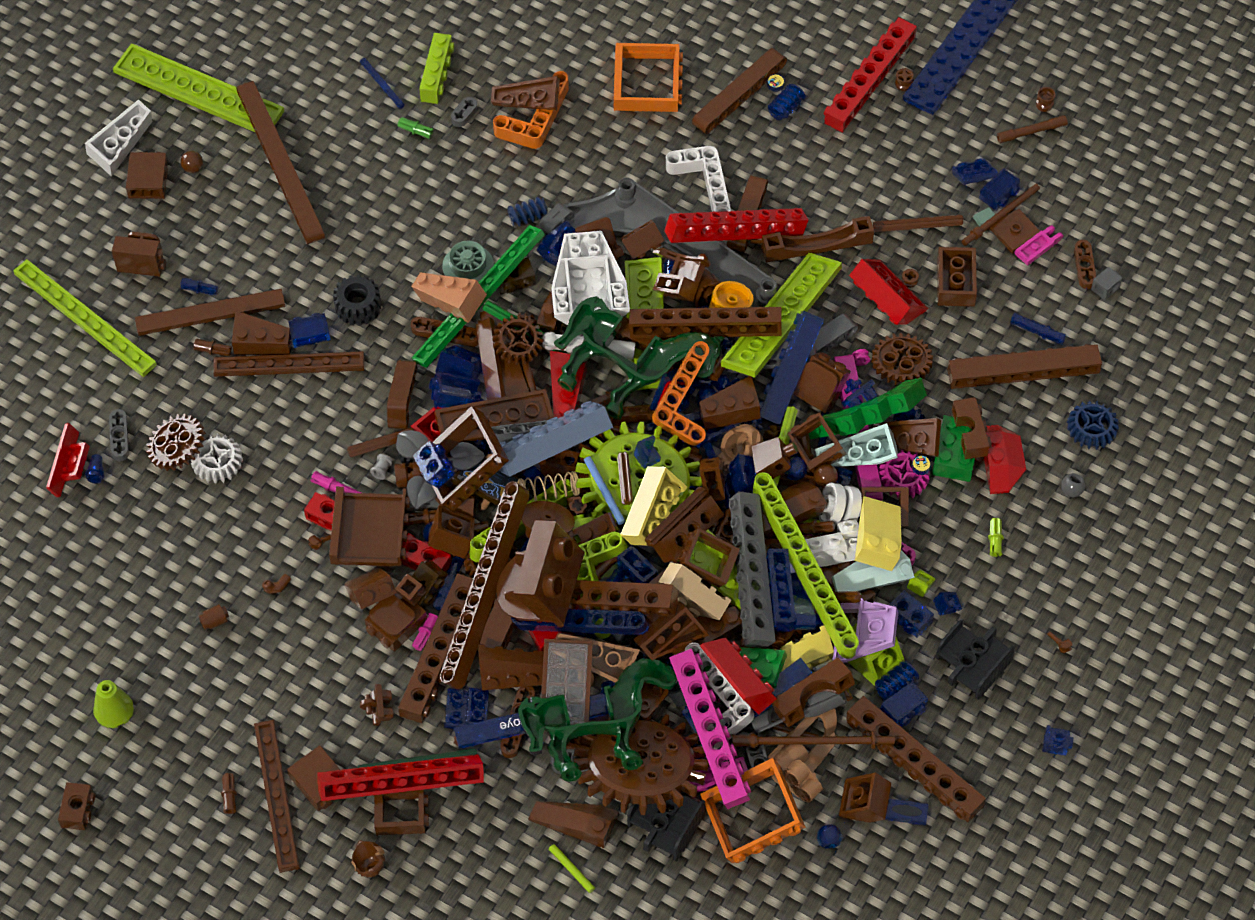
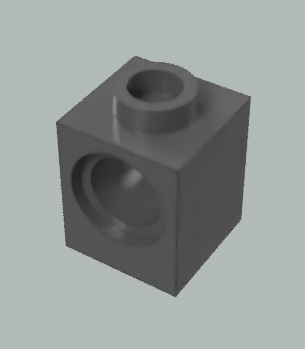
M1107 267L1093 279L1091 290L1103 300H1106L1120 288L1122 277L1117 271Z

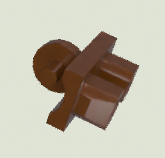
M375 684V690L371 691L370 694H366L365 699L360 702V708L366 710L367 715L372 714L373 725L379 726L381 721H390L393 718V708L383 707V703L391 702V690L382 689L381 684Z

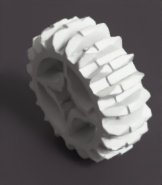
M218 433L215 438L209 435V439L202 442L204 447L198 449L200 454L194 455L195 460L191 459V465L195 474L199 475L201 480L206 478L208 483L211 480L215 484L218 480L224 483L225 478L231 480V474L237 475V469H241V463H243L242 450L237 442L234 443V440L232 438L228 439L226 435L220 438Z

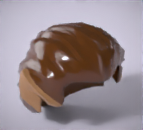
M360 840L355 846L351 863L361 877L372 878L379 875L382 868H384L385 852L375 842Z

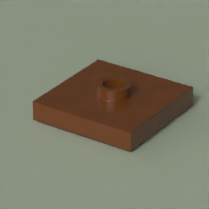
M1019 208L989 228L1012 254L1017 248L1040 232Z

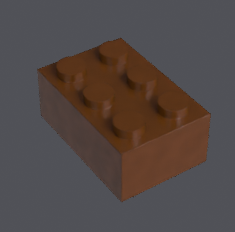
M939 247L937 255V305L975 307L977 296L976 248Z

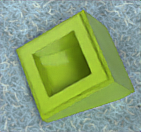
M919 569L914 574L915 578L910 579L907 588L923 597L936 579Z

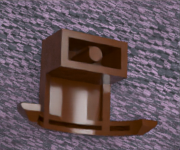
M665 248L654 250V254L674 261V265L670 274L658 273L653 290L667 298L693 302L704 268L711 265L708 257L703 253L698 257L687 256Z

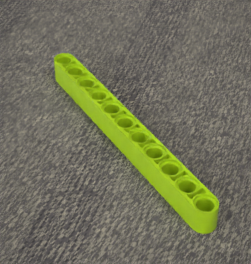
M764 472L757 474L754 480L753 493L760 495L761 508L838 653L845 659L853 658L859 645L858 637L772 477Z

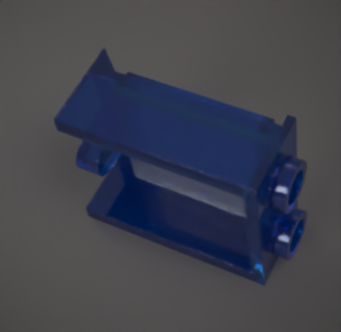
M436 371L434 378H431L429 388L432 390L431 400L434 401L435 409L437 407L447 408L484 401V399H480L481 391H477L480 380Z

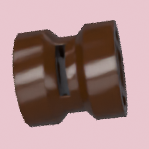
M1042 87L1039 89L1036 100L1038 110L1042 112L1052 110L1056 95L1052 88Z

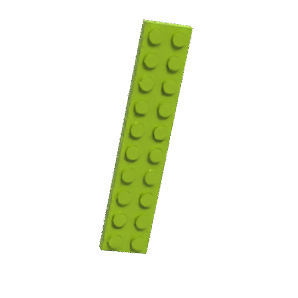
M132 43L113 67L115 74L255 132L235 86ZM262 98L275 126L284 113V107Z
M808 253L765 306L782 308V336L740 337L721 360V367L756 377L842 269V262Z

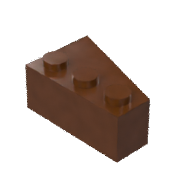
M235 311L232 335L234 354L285 355L291 353L292 338L290 328Z

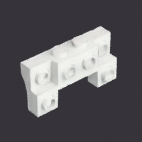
M856 519L837 523L838 533L805 539L819 567L855 560L859 529ZM785 553L790 573H794L795 570Z

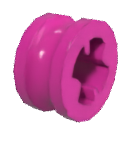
M859 349L852 353L856 366H863L870 362L868 350Z

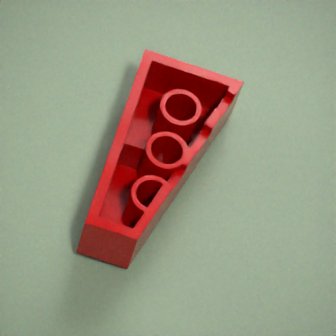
M550 351L553 416L560 418L564 416L566 411L571 409L577 410L579 407L587 372V361L578 369L576 375L577 385L572 392L563 389L557 381L563 374L562 366L568 362L571 354Z

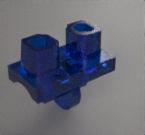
M848 379L846 381L847 388L844 389V392L846 394L852 392V394L841 404L844 407L848 405L850 408L862 404V401L859 399L861 395H863L866 401L874 399L877 396L875 389L872 387L875 382L871 379L859 388V385L862 384L860 379L856 381Z

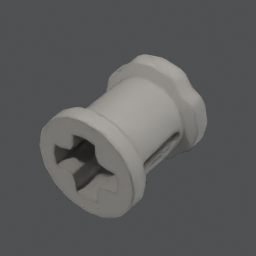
M379 454L375 466L370 470L371 475L377 479L384 480L387 476L388 468L393 465V460L389 456Z

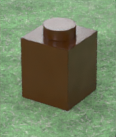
M406 574L395 588L397 593L413 606L426 593L424 586L409 574Z

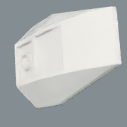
M602 231L564 234L552 284L554 318L568 325L571 315L580 302L595 296L602 299L609 310L625 316L630 312L627 283Z

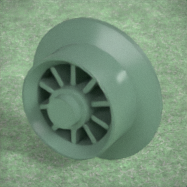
M462 241L454 245L446 254L442 265L443 273L445 276L473 279L479 282L493 267L494 261L491 254L479 243Z

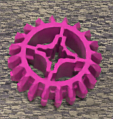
M903 450L898 454V458L881 463L878 467L881 486L909 487V495L912 498L915 497V493L920 495L922 490L926 489L929 483L930 471L929 469L925 471L917 470L913 466V461L918 457V453L912 455L910 451L904 453ZM889 492L890 496L896 494L897 499L899 498V492Z

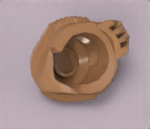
M743 424L728 430L724 435L720 447L722 452L718 455L723 470L728 471L753 463L751 446L763 442V437L755 427Z

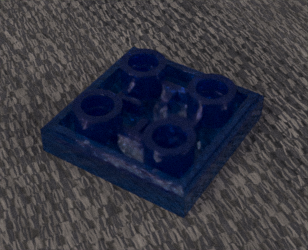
M983 158L976 159L972 163L962 162L952 168V174L963 185L998 177V171Z

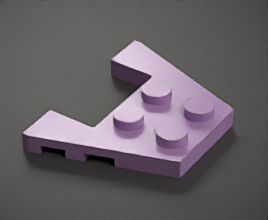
M862 598L859 603H840L844 613L858 612L856 636L858 637L859 645L855 656L850 659L841 657L834 646L833 660L839 658L845 663L895 646L898 609L896 607L878 602H867Z

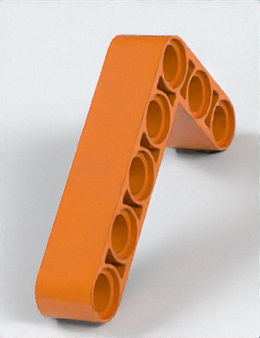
M557 71L552 76H557L560 79L557 111L537 109L530 123L504 115L496 116L493 120L494 135L499 139L532 149L540 148L569 90L568 74L564 71Z
M703 341L696 342L690 348L652 415L654 424L662 427V429L672 435H677L679 439L692 446L700 444L705 439L706 432L701 426L680 415L676 410L709 354V346ZM696 347H699V348L702 349V351H703V355H702V356L696 354V352H695V348H696ZM686 364H692L694 367V371H688L686 369ZM677 380H682L685 383V387L680 388L677 385ZM673 396L676 403L670 404L667 397ZM659 412L665 413L667 418L665 421L659 419ZM675 422H680L683 425V430H677ZM697 432L700 437L699 440H694L691 433Z

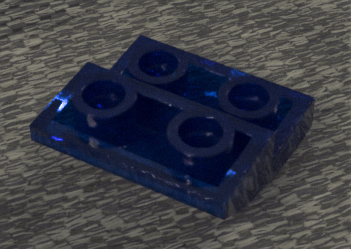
M469 687L468 691L448 688L446 692L444 728H486L489 690Z

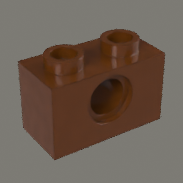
M66 782L58 816L61 828L86 830L87 823L89 824L91 821L90 807L95 803V793L91 785ZM82 804L80 808L73 809L76 805Z

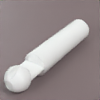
M546 332L541 337L544 340L543 344H541L542 347L546 350H560L554 345V341L562 335ZM578 336L564 351L571 353L574 347L582 344L584 336ZM613 340L608 348L633 361L635 342Z

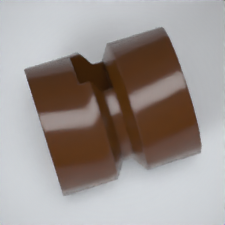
M420 461L411 462L409 466L405 463L394 464L397 489L407 488L409 480L414 476L423 477Z

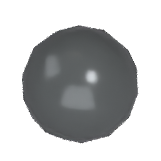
M1067 474L1061 481V489L1066 496L1078 497L1085 490V481L1078 474Z

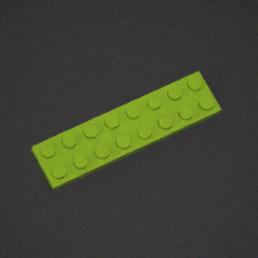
M662 257L625 261V280L630 309H664V296L653 290L658 273H663ZM630 312L626 314L628 319L630 317ZM635 348L632 362L637 364V360L644 351ZM667 376L638 390L665 387Z

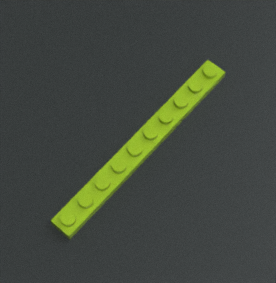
M26 259L13 270L14 275L142 377H145L157 366L155 360L29 260Z

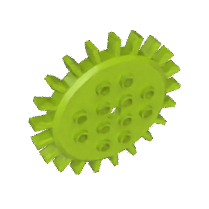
M621 422V435L615 436L611 429L603 432L607 440L604 443L595 436L590 438L589 444L597 450L596 453L585 448L581 450L580 457L585 459L591 456L625 522L640 486L638 484H641L643 480L637 478L635 474L642 473L645 475L647 467H666L687 486L686 490L678 496L679 501L677 504L672 505L670 508V514L694 492L689 489L690 486H702L701 477H691L689 472L699 469V461L687 464L684 461V458L690 455L691 448L686 447L678 452L674 448L678 436H672L668 442L660 439L662 434V427L660 426L655 429L653 435L644 434V422H640L636 430L637 433H629L626 422ZM627 452L629 455L633 496L631 505H623L621 502L617 460L618 453ZM577 462L575 472L589 474L588 478L577 479L576 488L590 487L591 492L583 495L582 503H589L593 500L597 501L599 505L595 507L593 512L595 518L604 511L607 513L611 512L587 465Z

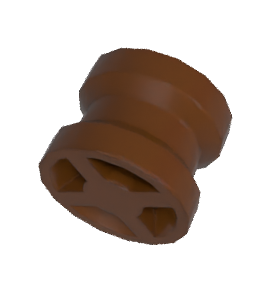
M902 68L896 72L895 86L901 91L911 89L914 74L910 69Z

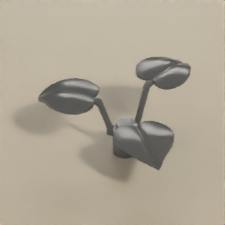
M408 430L397 435V451L405 458H415L429 446L427 437L418 431ZM461 442L450 451L451 458L447 460L440 474L442 477L444 476L445 470L452 461L455 469L467 470L478 465L485 455L474 445ZM426 473L425 479L421 476H414L409 480L407 494L415 509L420 508L437 497Z

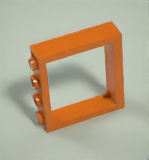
M616 43L614 111L678 112V105H682V94H678V90H682V80H679V76H682L683 65H679V62H683V52H679V44ZM623 58L674 59L673 98L621 97Z
M773 758L745 771V774L741 776L743 781H747L749 786L775 774L794 821L736 850L732 847L715 803L722 800L718 786L700 794L702 800H705L707 812L726 859L731 863H740L747 856L761 853L765 847L777 845L782 842V839L788 836H795L802 829L806 828L780 765ZM731 779L728 782V786L736 785L737 779Z

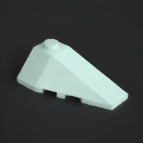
M886 423L839 440L847 455L831 465L833 467L873 465L898 458V449L893 432ZM831 443L815 449L816 456H819L835 444Z
M902 550L900 551V559L892 571L856 561L832 576L835 591H862L915 578L910 558Z

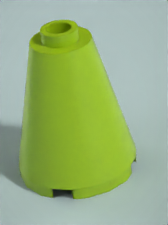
M110 680L100 682L96 688L93 707L96 720L107 728H117L123 723L126 724L131 719L134 711L132 699L114 682Z

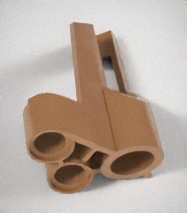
M833 709L815 717H805L788 736H800L818 717L822 719L824 724V736H836L834 732L837 724L836 710ZM836 744L815 745L809 752L803 745H778L767 758L768 760L773 758L779 763L790 791L803 801L810 803L824 789L816 778L814 771ZM775 774L772 775V779L778 783Z

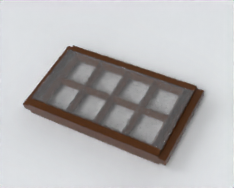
M544 639L541 698L564 695L570 724L589 722L593 641Z

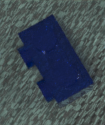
M912 681L881 704V711L899 726L904 727L916 714L919 716L925 712L928 698Z

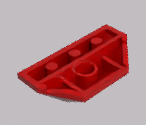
M999 425L987 426L986 435L990 437L992 447L989 448L988 456H984L990 494L1009 493L1026 471L1021 437Z

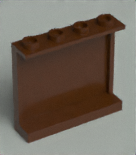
M336 486L329 552L331 564L401 567L402 559H406V548H403V543L407 542L408 532L405 530V525L409 524V513H406V509L410 508V499L407 496L406 489H403V494L345 493L344 487Z

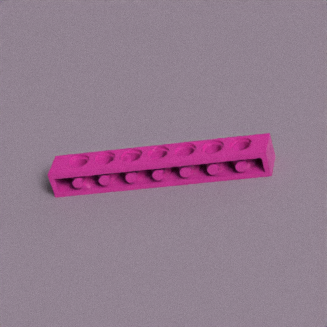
M691 648L669 657L724 805L727 809L750 801V786L747 781H743L741 776L745 774L741 763H736V749L733 744H729L727 739L731 736L727 726H722L721 719L724 718L720 708L715 707L714 701H717L713 689H708L707 683L710 681L706 671L702 672L700 665H703L699 653L695 654ZM689 670H696L693 676H687ZM696 688H702V692L700 694H693ZM706 705L709 706V709H708L707 712H705V713H701V712H700V710H701V708H702L703 706H706ZM710 724H716V728L713 731H707V727ZM717 742H723V746L720 749H714V745ZM723 761H730L728 767L721 768V764ZM731 779H737L736 785L728 786V782Z

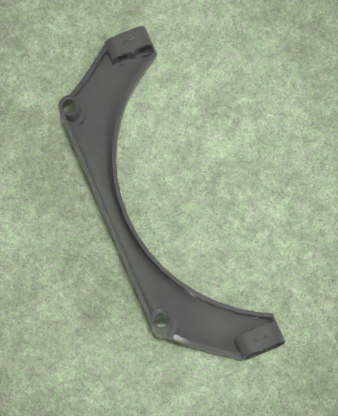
M622 178L617 189L599 197L569 204L558 203L539 223V228L557 241L563 242L564 234L576 233L575 229L577 227L604 217H608L611 220L615 236H624L652 219L665 240L662 242V246L676 253L692 257H698L702 253L705 254L711 263L710 267H706V269L722 282H739L750 289L753 294L752 307H765L776 294L777 283L773 278L720 241L671 243L664 230L669 215L679 212L631 178ZM734 337L735 343L740 337Z

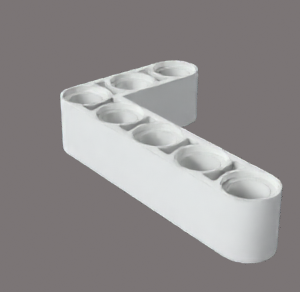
M704 146L676 150L666 155V171L669 174L677 175L703 171L712 212L731 211L719 155L715 147Z
M690 643L685 648V651L692 648L694 652H700L699 655L703 662V665H700L702 672L706 666H712L706 672L710 681L707 684L728 708L722 714L724 719H721V723L724 726L727 722H732L731 727L728 728L731 737L727 739L730 740L732 734L736 735L753 721L754 712L710 660L698 643ZM723 680L724 682L721 686H715L717 681ZM730 695H736L734 700L727 701ZM742 710H748L746 715L739 716ZM710 724L707 727V731H713L716 728V724ZM717 742L714 745V749L720 748L723 742Z

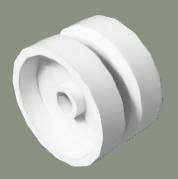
M836 483L827 484L822 491L827 505L823 514L819 516L820 521H834L835 525H837V523L846 520H858L862 504L859 489L847 485L843 487Z

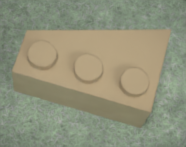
M670 562L659 583L674 585L679 590L678 601L683 603L694 617L703 616L720 620L731 599L717 595L715 593L717 589L713 586L707 588L701 582L702 578L684 565Z

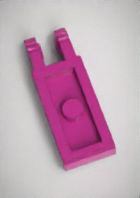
M1051 225L1017 248L1015 255L1028 266L1061 241L1063 234L1057 233L1050 238L1049 236L1055 231V227Z

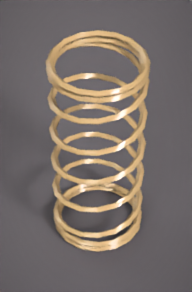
M572 471L571 473L567 472L564 479L559 473H557L554 481L550 475H547L545 477L544 483L539 476H537L534 480V485L531 479L526 478L525 481L522 478L518 479V484L524 488H526V480L528 479L530 481L534 491L535 501H537L535 491L537 478H539L542 483L545 500H547V477H550L553 483L554 495L556 499L557 475H559L563 481L565 497H567V474H570V482L573 494L575 496H578L580 493V488H576V482L579 478L575 471Z

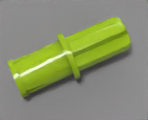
M992 518L990 521V535H988V539L990 540V556L993 557L1002 555V540L1004 536L1002 535V521L1000 518Z

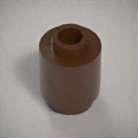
M218 604L203 611L198 618L204 630L208 628L211 630L226 623L229 614L225 606L221 607Z

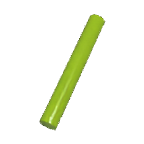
M555 844L551 845L549 851L589 893L593 892L595 887Z

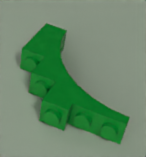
M922 378L906 380L874 399L842 411L824 415L823 418L834 435L856 434L866 425L881 423L892 414L910 411L927 396ZM823 425L809 433L810 439L829 436Z

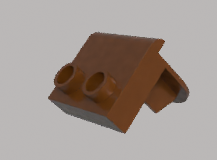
M535 520L526 550L516 552L515 557L505 566L497 583L498 602L501 608L515 619L553 622L558 627H563L565 624L585 552L556 521Z

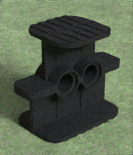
M959 620L941 640L936 652V659L940 660L943 658L956 667L948 678V684L953 686L957 680L975 692V698L979 700L1011 663L1015 653V646L1012 645L1008 648L994 638L997 629L993 626L983 637H977L963 627V620ZM979 647L982 651H977L974 648ZM968 661L970 665H965L962 662Z
M682 791L680 794L684 797L683 806L679 807L672 799L666 800V808L670 807L673 809L672 811L661 813L656 803L648 804L645 815H641L639 804H632L627 815V826L632 827L634 824L649 832L644 841L643 850L649 852L654 845L674 855V860L678 861L703 820L706 807L705 800H701L699 803L683 795L684 792ZM662 824L663 827L657 828L654 825Z

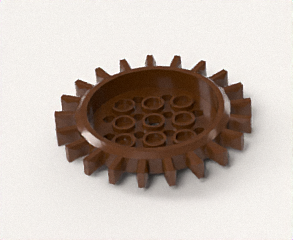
M665 714L660 723L652 721V715L646 720H638L630 735L629 746L632 750L646 758L642 759V765L635 770L624 769L621 759L615 757L614 746L617 736L596 734V737L592 735L581 736L580 743L587 746L575 745L574 756L582 758L574 759L573 762L577 763L581 770L587 771L582 772L581 777L578 779V784L593 781L594 783L588 786V796L591 797L602 791L605 793L602 805L606 807L613 799L621 801L622 813L627 811L629 803L639 804L641 815L646 814L648 804L655 803L659 811L665 813L666 800L672 799L676 805L681 807L683 806L684 797L680 793L683 791L695 798L697 796V786L690 782L704 785L706 774L697 771H708V760L697 759L706 757L703 746L691 747L698 744V733L684 737L686 723L682 722L673 729L669 727L670 715Z

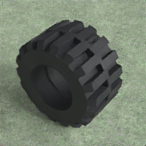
M351 275L348 279L343 278L342 283H337V288H334L333 300L339 319H343L344 323L349 322L353 326L354 324H358V326H361L362 323L368 324L369 320L373 321L376 319L375 315H379V309H381V298L378 285L375 284L374 280H369L367 276L361 277V275L353 277ZM356 297L365 298V300L360 303L349 302L351 299Z

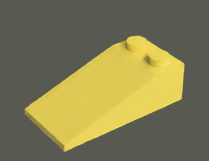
M863 496L854 561L892 571L900 559L902 543L901 507Z

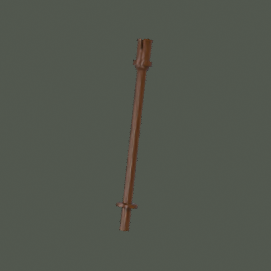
M871 731L870 736L759 737L755 735V732H750V735L732 734V744L734 747H750V749H755L758 745L870 744L871 749H875V744H895V737L875 736V731Z

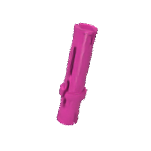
M315 471L311 477L313 478L311 479L312 483L322 486L328 492L336 493V486L344 487L345 493H361L336 481V478H330L318 471Z

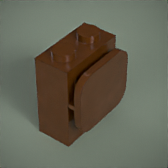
M130 232L127 237L115 236L112 255L117 272L161 276L162 270H165L166 259L163 258V249L158 236L141 232Z
M819 352L814 354L803 368L794 395L820 411L827 413L833 410L851 371L843 363L830 359V356L826 353Z
M396 593L379 601L370 610L369 616L365 618V629L372 637L376 636L386 649L390 648L395 652L425 623L427 614L418 604L413 606Z

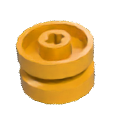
M721 282L716 285L713 291L709 308L752 307L753 294L749 288L739 282Z

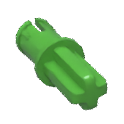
M403 117L399 119L397 125L399 128L412 132L413 135L418 134L427 139L431 138L430 135H433L434 131L433 128L419 124V121L414 122Z

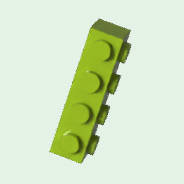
M434 33L419 88L421 102L438 104L440 95H443V83L447 80V68L450 67L451 53L454 52L455 47L451 35Z

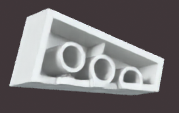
M137 100L85 143L87 155L112 176L152 123L151 110L141 101Z

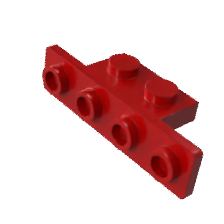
M66 423L46 487L56 497H61L65 481L81 479L90 448L86 442L77 443L79 431L70 423Z

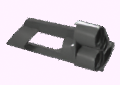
M832 659L813 667L814 672L831 662ZM822 691L812 695L806 703L809 706L804 708L805 717L819 716L846 704L845 693L842 692L838 695L833 692ZM774 707L754 716L752 726L755 733L783 722L781 719L771 722L779 717L775 713Z

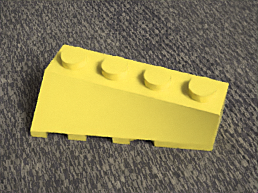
M647 467L621 536L631 545H646L645 538L663 519L670 515V508L672 505L677 504L679 501L678 496L686 490L687 486L666 467Z
M824 625L819 627L820 632L814 635L809 632L803 635L799 642L791 641L781 648V650H785L787 657L779 680H789L799 672H809L814 666L832 659L834 650Z

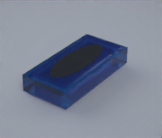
M889 799L885 820L926 826L928 804Z

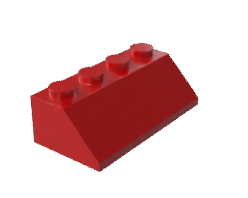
M861 259L849 275L854 280L853 283L857 287L862 288L866 292V297L873 300L877 304V308L889 316V320L895 325H907L928 310V307L881 260Z
M722 638L700 645L740 697L758 715L777 699L772 693L775 691L774 688L767 681L764 683L761 680L764 676L757 668L752 669L750 666L753 664L752 661L745 654L742 656L739 653L742 649L735 641L731 643L727 638Z

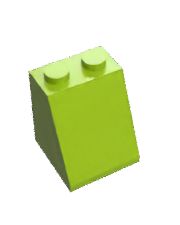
M857 623L852 627L855 634L857 629ZM896 637L895 646L848 661V663L875 687L879 688L905 664V660Z

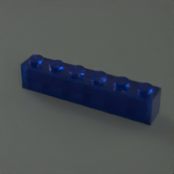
M804 310L801 311V314H796L793 321L796 324L793 331H789L786 338L788 342L786 349L782 348L778 357L781 361L778 366H774L771 373L773 377L771 384L767 383L763 394H766L764 401H759L761 418L780 425L824 319Z

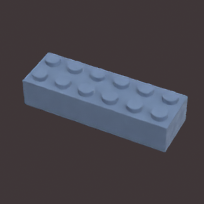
M585 402L581 405V408L568 410L560 418H551L547 421V424L541 427L538 425L529 429L530 432L524 435L523 433L512 437V441L507 443L501 442L500 444L509 461L499 471L510 477L613 428L605 407L595 402Z

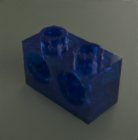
M429 440L413 457L426 482L439 489L455 472L451 467L453 465L452 462L445 455L446 451L443 446Z
M905 590L889 604L897 609H906L905 611L898 609L897 622L903 626L908 634L914 635L916 638L933 623L934 613ZM913 620H919L921 622L915 623L913 622Z

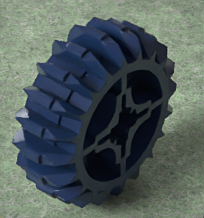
M1089 400L1087 405L1083 402L1080 404V407L1076 405L1074 411L1070 412L1067 420V430L1070 432V437H1074V443L1080 442L1081 447L1087 445L1088 450L1091 446H1094L1097 450L1099 445L1103 449L1106 447V444L1110 445L1112 440L1116 438L1119 430V421L1116 419V413H1112V408L1106 409L1105 403L1101 406L1098 400L1095 404H1092ZM1079 420L1082 422V425L1084 426L1083 429L1080 427L1078 423ZM1102 422H1105V424L1107 425V430L1104 428Z

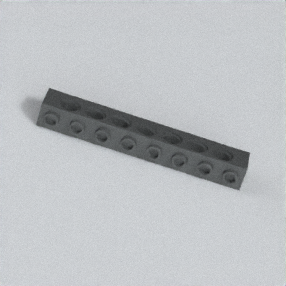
M738 492L729 499V509L731 511L733 545L740 549L735 564L737 568L736 580L739 587L738 599L741 607L740 618L743 626L742 637L744 638V645L747 647L767 648L775 642L760 495Z

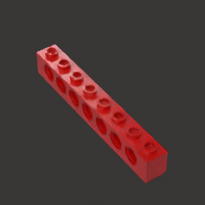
M898 17L895 23L892 22L890 24L888 32L880 37L877 46H873L868 58L865 57L863 59L861 67L853 72L851 80L844 84L841 93L836 94L831 106L828 105L824 111L825 124L842 133L915 39L916 25Z
M802 208L674 213L669 215L664 231L671 243L762 239V235L778 232L781 235L803 236L808 218Z
M315 492L304 509L306 520L332 531L335 501L326 494L321 495ZM408 533L407 542L403 543V548H406V559H402V565L416 571L421 561L433 558L432 561L447 573L452 565L451 555L445 551L428 546L427 541L422 542Z
M479 754L318 772V792L321 801L484 783L483 762Z

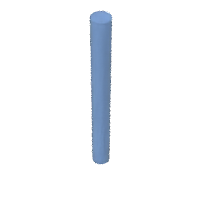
M591 456L586 457L584 462L618 525L623 524L625 519Z

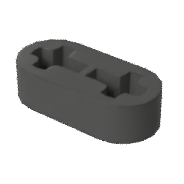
M464 98L453 110L451 122L454 126L463 127L478 110L475 98Z

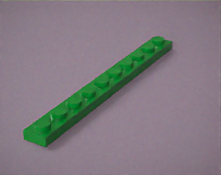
M529 225L479 281L487 295L477 311L545 235L542 229ZM451 313L413 355L412 360L416 361L418 365L427 368L467 322L462 318L455 317Z

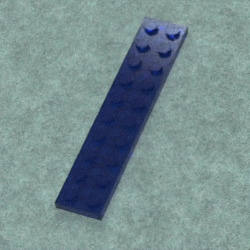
M974 0L904 93L902 100L934 115L1018 0Z

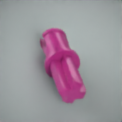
M429 613L423 626L419 627V633L412 643V647L415 650H423L436 623L437 615Z

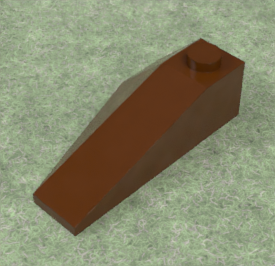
M807 481L790 486L780 493L796 524L822 515L827 505L819 488ZM761 508L763 532L765 535L774 531Z
M536 801L528 820L605 848L619 816V811L596 804Z

